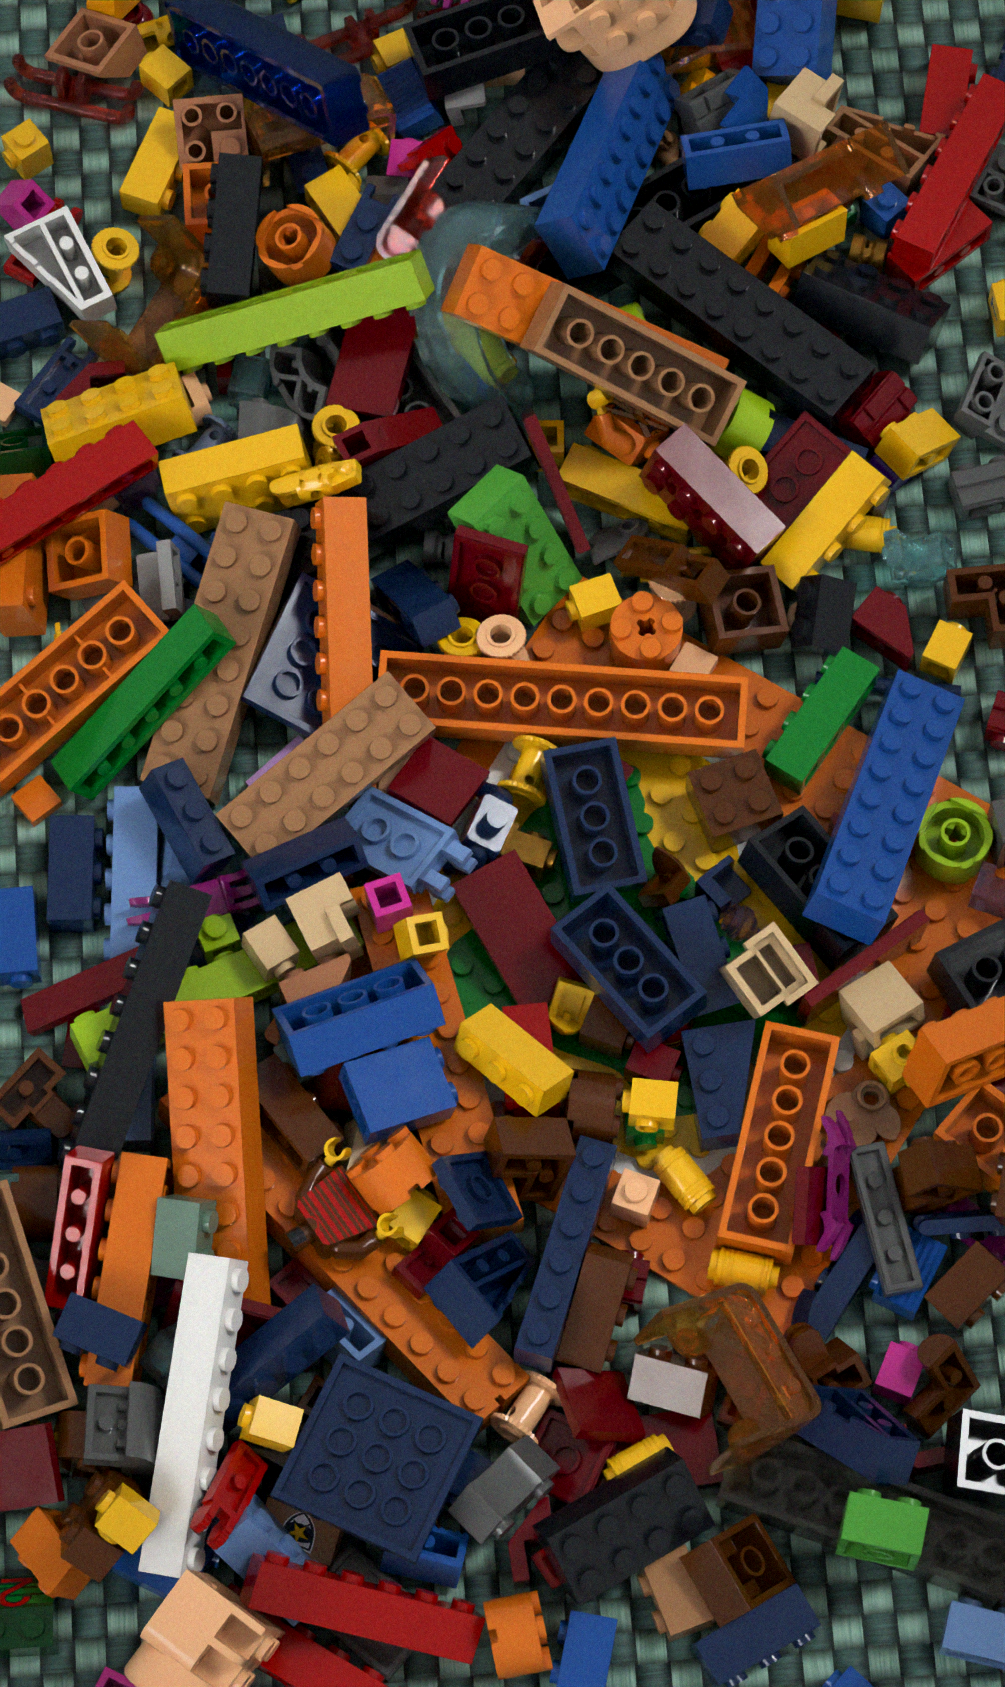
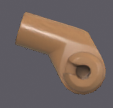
M665 130L656 150V157L663 167L679 159V139L673 131Z

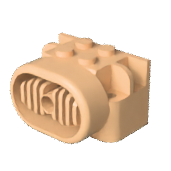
M533 0L546 38L551 41L556 37L557 43L566 52L580 50L593 66L602 72L620 70L639 60L645 62L666 49L686 33L695 18L697 10V0Z
M186 1569L141 1632L140 1638L144 1641L126 1664L124 1674L135 1687H250L256 1678V1675L252 1672L260 1665L262 1660L267 1662L280 1645V1641L277 1638H282L286 1631L260 1611L248 1609L239 1600V1595L211 1574Z

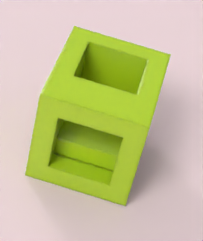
M230 913L225 915L213 914L204 918L197 940L207 965L212 963V959L222 952L232 951L235 953L242 950L241 939Z

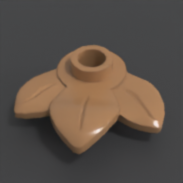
M866 1080L859 1083L853 1092L837 1094L828 1104L824 1116H830L836 1123V1110H841L849 1122L856 1146L873 1143L877 1135L886 1140L895 1141L901 1126L899 1114L889 1104L890 1094L882 1083L875 1080ZM873 1095L878 1102L875 1105H868L865 1103L864 1097Z

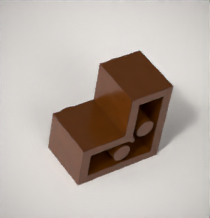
M1005 563L946 569L942 589L947 619L984 617L989 649L1005 648Z
M510 1115L494 1117L483 1139L492 1177L512 1178L519 1201H554L576 1157L567 1118H550L548 1116L514 1117Z
M925 1136L911 1141L910 1147L897 1152L900 1166L893 1168L892 1172L903 1213L913 1215L933 1213L984 1191L974 1147L957 1144L955 1140L936 1141L931 1136Z
M107 1466L101 1474L96 1472L89 1479L84 1488L85 1495L77 1504L72 1502L65 1509L60 1519L62 1523V1532L59 1536V1540H61L60 1557L98 1583L102 1581L123 1555L124 1548L118 1543L116 1545L108 1543L99 1535L98 1528L94 1526L98 1513L95 1509L96 1504L107 1490L110 1489L115 1492L122 1482L148 1501L147 1488L112 1466Z

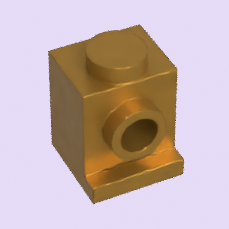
M513 822L500 853L501 857L515 849L531 878L542 881L546 870L553 871L559 850L553 849L552 842L548 841L544 835L534 831L521 832L520 824Z

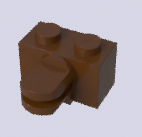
M39 1047L1 1086L0 1121L10 1130H15L27 1117L40 1129L51 1128L52 1138L61 1139L68 1136L74 1127L73 1124H70L73 1108L53 1090L64 1078L66 1072Z
M806 1322L793 1324L785 1331L782 1342L793 1366L773 1379L789 1409L797 1383L864 1389L872 1384L859 1354L840 1338L835 1337L825 1344L820 1332Z

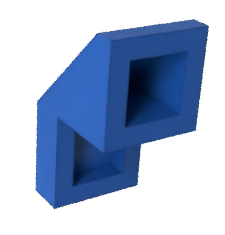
M745 65L724 91L735 105L719 124L722 129L765 122L768 119V88L753 70Z

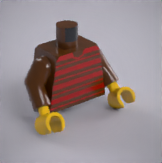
M330 1138L325 1143L324 1153L326 1156H321L308 1171L295 1196L296 1204L293 1217L298 1225L283 1234L288 1248L294 1254L312 1244L322 1259L334 1257L337 1260H362L385 1244L386 1237L397 1239L404 1234V1227L396 1226L389 1231L390 1222L397 1219L398 1215L384 1213L378 1217L345 1174L346 1170L340 1165L336 1168V1161L347 1160L352 1154L350 1147L344 1148L339 1156L335 1154V1145L341 1138Z

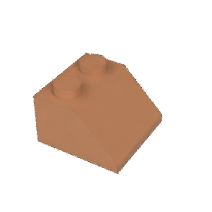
M81 7L44 56L47 61L100 78L130 77L148 52L136 24Z

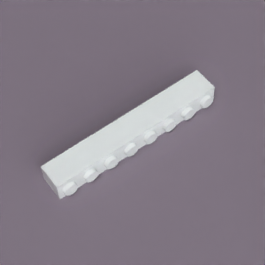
M188 1252L149 1503L160 1510L158 1525L142 1543L138 1571L180 1578L186 1569L200 1572L205 1564L204 1543L206 1531L209 1529L210 1524L200 1534H196L189 1524L195 1512L203 1505L201 1502L217 1474L218 1453L224 1442V1431L222 1429L224 1415L230 1403L229 1383L231 1371L234 1369L237 1359L235 1351L237 1332L241 1328L243 1321L241 1311L243 1293L249 1282L248 1261Z

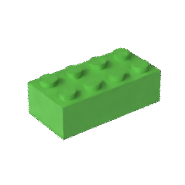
M497 464L447 512L456 529L458 525H462L529 545L519 620L533 627L569 592V586L577 584L582 579L581 574L524 475Z

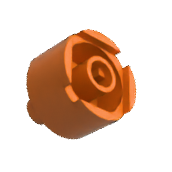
M302 204L286 205V209L279 212L274 210L269 213L260 223L255 241L261 260L277 279L288 286H294L324 277L332 267L330 259L337 241L312 209Z
M647 591L636 592L633 596L620 603L612 614L609 636L610 650L616 665L621 668L669 671L682 647V615L670 601L666 602L665 599L662 600L661 597H657V595L650 594Z
M406 1125L395 1130L387 1138L389 1142L382 1146L378 1141L370 1145L360 1154L362 1159L345 1172L368 1205L380 1216L401 1206L411 1198L410 1193L418 1186L421 1189L424 1188L436 1176L431 1166L434 1161Z
M537 1590L483 1602L498 1680L553 1669L549 1646L541 1647L548 1644L543 1615L534 1616L542 1614Z

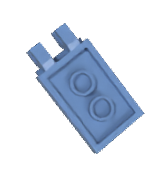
M374 787L369 788L363 793L345 815L347 821L359 835L369 864L366 869L383 878L400 872L406 890L414 895L417 892L422 894L426 889L433 897L448 903L456 891L449 885L451 883L450 879L439 873L444 864L448 861L456 869L470 874L478 864L477 860L471 857L473 855L472 850L461 844L454 829Z

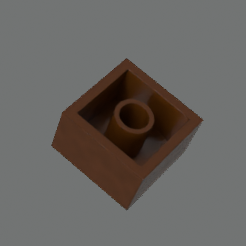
M766 565L726 570L730 578L713 604L699 603L709 653L717 656L780 648L789 633V627L775 566Z
M757 749L687 772L685 789L712 853L746 842L754 835L783 818L782 808Z
M756 1513L751 1514L679 1557L720 1628L751 1611L796 1582Z

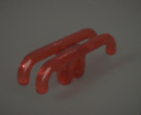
M404 0L399 5L375 14L372 7L367 8L363 11V20L357 22L352 15L344 18L343 28L318 38L307 40L303 34L295 35L293 39L294 46L297 51L303 54H313L347 41L352 50L321 62H318L317 58L313 55H308L305 58L304 64L309 73L314 75L332 73L374 55L373 40L380 38L379 28L407 16L417 6L418 0ZM421 10L417 14V19L429 16L430 14L426 10Z
M16 53L12 57V65L15 70L27 79L56 86L58 97L26 90L18 85L14 77L5 78L3 83L6 92L21 103L118 125L128 124L134 120L136 115L134 105L127 103L122 107V111L90 105L88 102L91 94L120 101H136L142 97L144 86L139 80L132 81L130 88L90 80V75L81 71L77 77L72 76L69 73V68L61 65L58 67L57 72L37 68L28 64L20 53Z

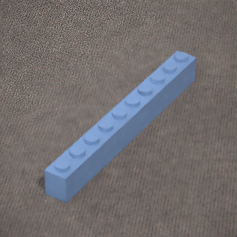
M114 786V799H108L107 818L108 822L113 821V834H107L106 852L107 856H112V868H106L105 871L106 891H111V903H105L104 907L105 925H111L110 938H104L103 943L105 961L139 946L140 943L135 942L139 926H128L126 919L151 912L153 907H130L129 899L150 896L154 886L158 884L161 828L140 792V786ZM156 1055L121 1152L154 1151Z

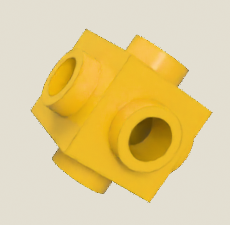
M908 1029L899 1035H896L895 1032L890 1033L881 1040V1045L870 1053L867 1066L879 1082L885 1086L890 1095L905 1085L911 1088L902 1076V1072L907 1063L908 1054L911 1052L917 1037L914 1038Z

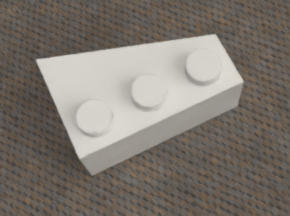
M67 205L4 235L9 251L46 287L49 286L50 290L85 324L117 309L113 294Z

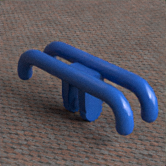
M145 496L141 500V506L176 534L171 541L180 550L182 577L198 589L202 578L201 572H203L202 561L203 558L208 559L212 545L153 497ZM129 518L130 535L151 552H156V541L160 540L137 521Z

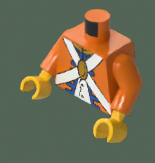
M594 388L587 395V403L592 409L596 410V413L586 428L584 435L626 465L634 466L648 460L653 451L665 441L669 434V427L618 399L614 400V397L597 388Z

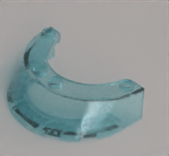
M483 200L466 201L452 205L436 216L437 221L430 231L423 233L416 250L420 249L435 290L426 299L427 303L425 305L409 310V317L415 316L419 335L414 341L424 366H431L436 377L439 379L437 386L450 399L467 410L471 411L502 394L512 407L516 417L521 416V413L530 410L532 407L534 395L532 382L513 360L504 339L440 311L468 243L483 245L511 259L528 245L535 243L545 244L534 226L542 207Z

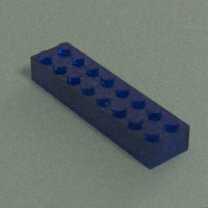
M229 0L164 1L177 55L192 69L237 94L242 93V96L334 147H338L370 129L367 118L368 107L363 99L360 86L362 81L361 75L354 65Z

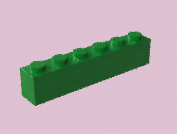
M193 604L50 761L69 791L94 800L234 647L237 642L216 614Z

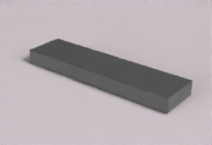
M881 1141L857 1146V1149L850 1156V1172L883 1296L886 1298L920 1291L924 1286L885 1142Z

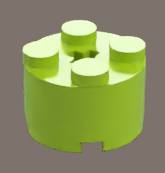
M744 388L716 446H707L716 455L728 460L730 452L740 446H751L760 452L773 428L774 419L769 417L770 410L775 411L774 404Z
M959 797L930 805L925 811L914 843L915 861L931 877L948 883L964 884L978 874L986 863L993 840V831L985 811L976 803ZM952 838L958 840L956 842H951Z

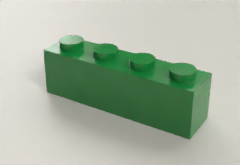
M844 646L836 657L831 654L821 668L820 673L823 676L817 684L811 682L801 698L803 705L797 713L792 710L786 717L781 727L784 731L778 741L772 739L766 746L762 758L765 759L764 768L767 775L798 795H801L878 683L881 668Z

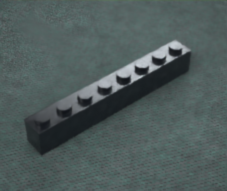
M162 880L161 886L158 884L154 886L148 906L153 907L148 922L142 921L136 934L135 942L140 943L135 958L130 956L124 967L122 978L126 979L122 994L116 993L110 1007L109 1014L113 1015L109 1030L104 1029L97 1043L96 1051L100 1052L96 1066L91 1065L83 1082V1087L87 1088L82 1103H76L70 1118V1124L74 1125L69 1139L64 1138L57 1154V1160L61 1161L60 1170H63L65 1155L78 1145L114 1152V1161L118 1160L165 1030L163 1002L175 1001L213 895L172 880Z

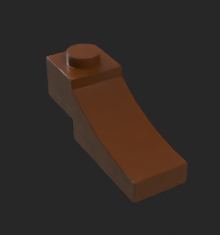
M633 534L613 561L621 572L633 574L663 585L682 595L685 600L708 605L713 604L730 578V575L717 558L691 554L685 545L681 543Z

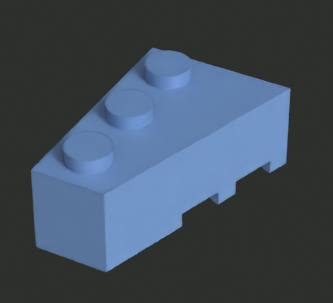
M256 1493L249 1505L246 1506L226 1542L217 1550H213L244 1580L253 1552L266 1555L267 1550L277 1551L290 1556L289 1562L301 1565L304 1564V1560H312ZM216 1516L211 1520V1530L220 1521ZM285 1618L293 1627L300 1622Z

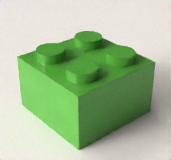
M859 1488L857 1493L850 1491L843 1510L835 1554L914 1571L921 1557L930 1508L921 1507L919 1500L909 1497H898L897 1501L881 1498L882 1494L872 1489Z

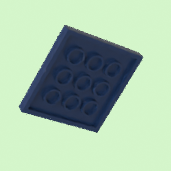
M301 572L297 575L241 696V701L302 735L309 737L319 726H322V711H318L316 705L317 690L321 689V675H317L315 670L316 653L320 652V638H315L314 619L316 616H319L318 602L313 600V582L317 579ZM370 610L374 683L378 679L380 650L422 653L424 648L402 627Z
M339 1353L270 1496L278 1502L416 1565L484 1422V1418L345 1354Z

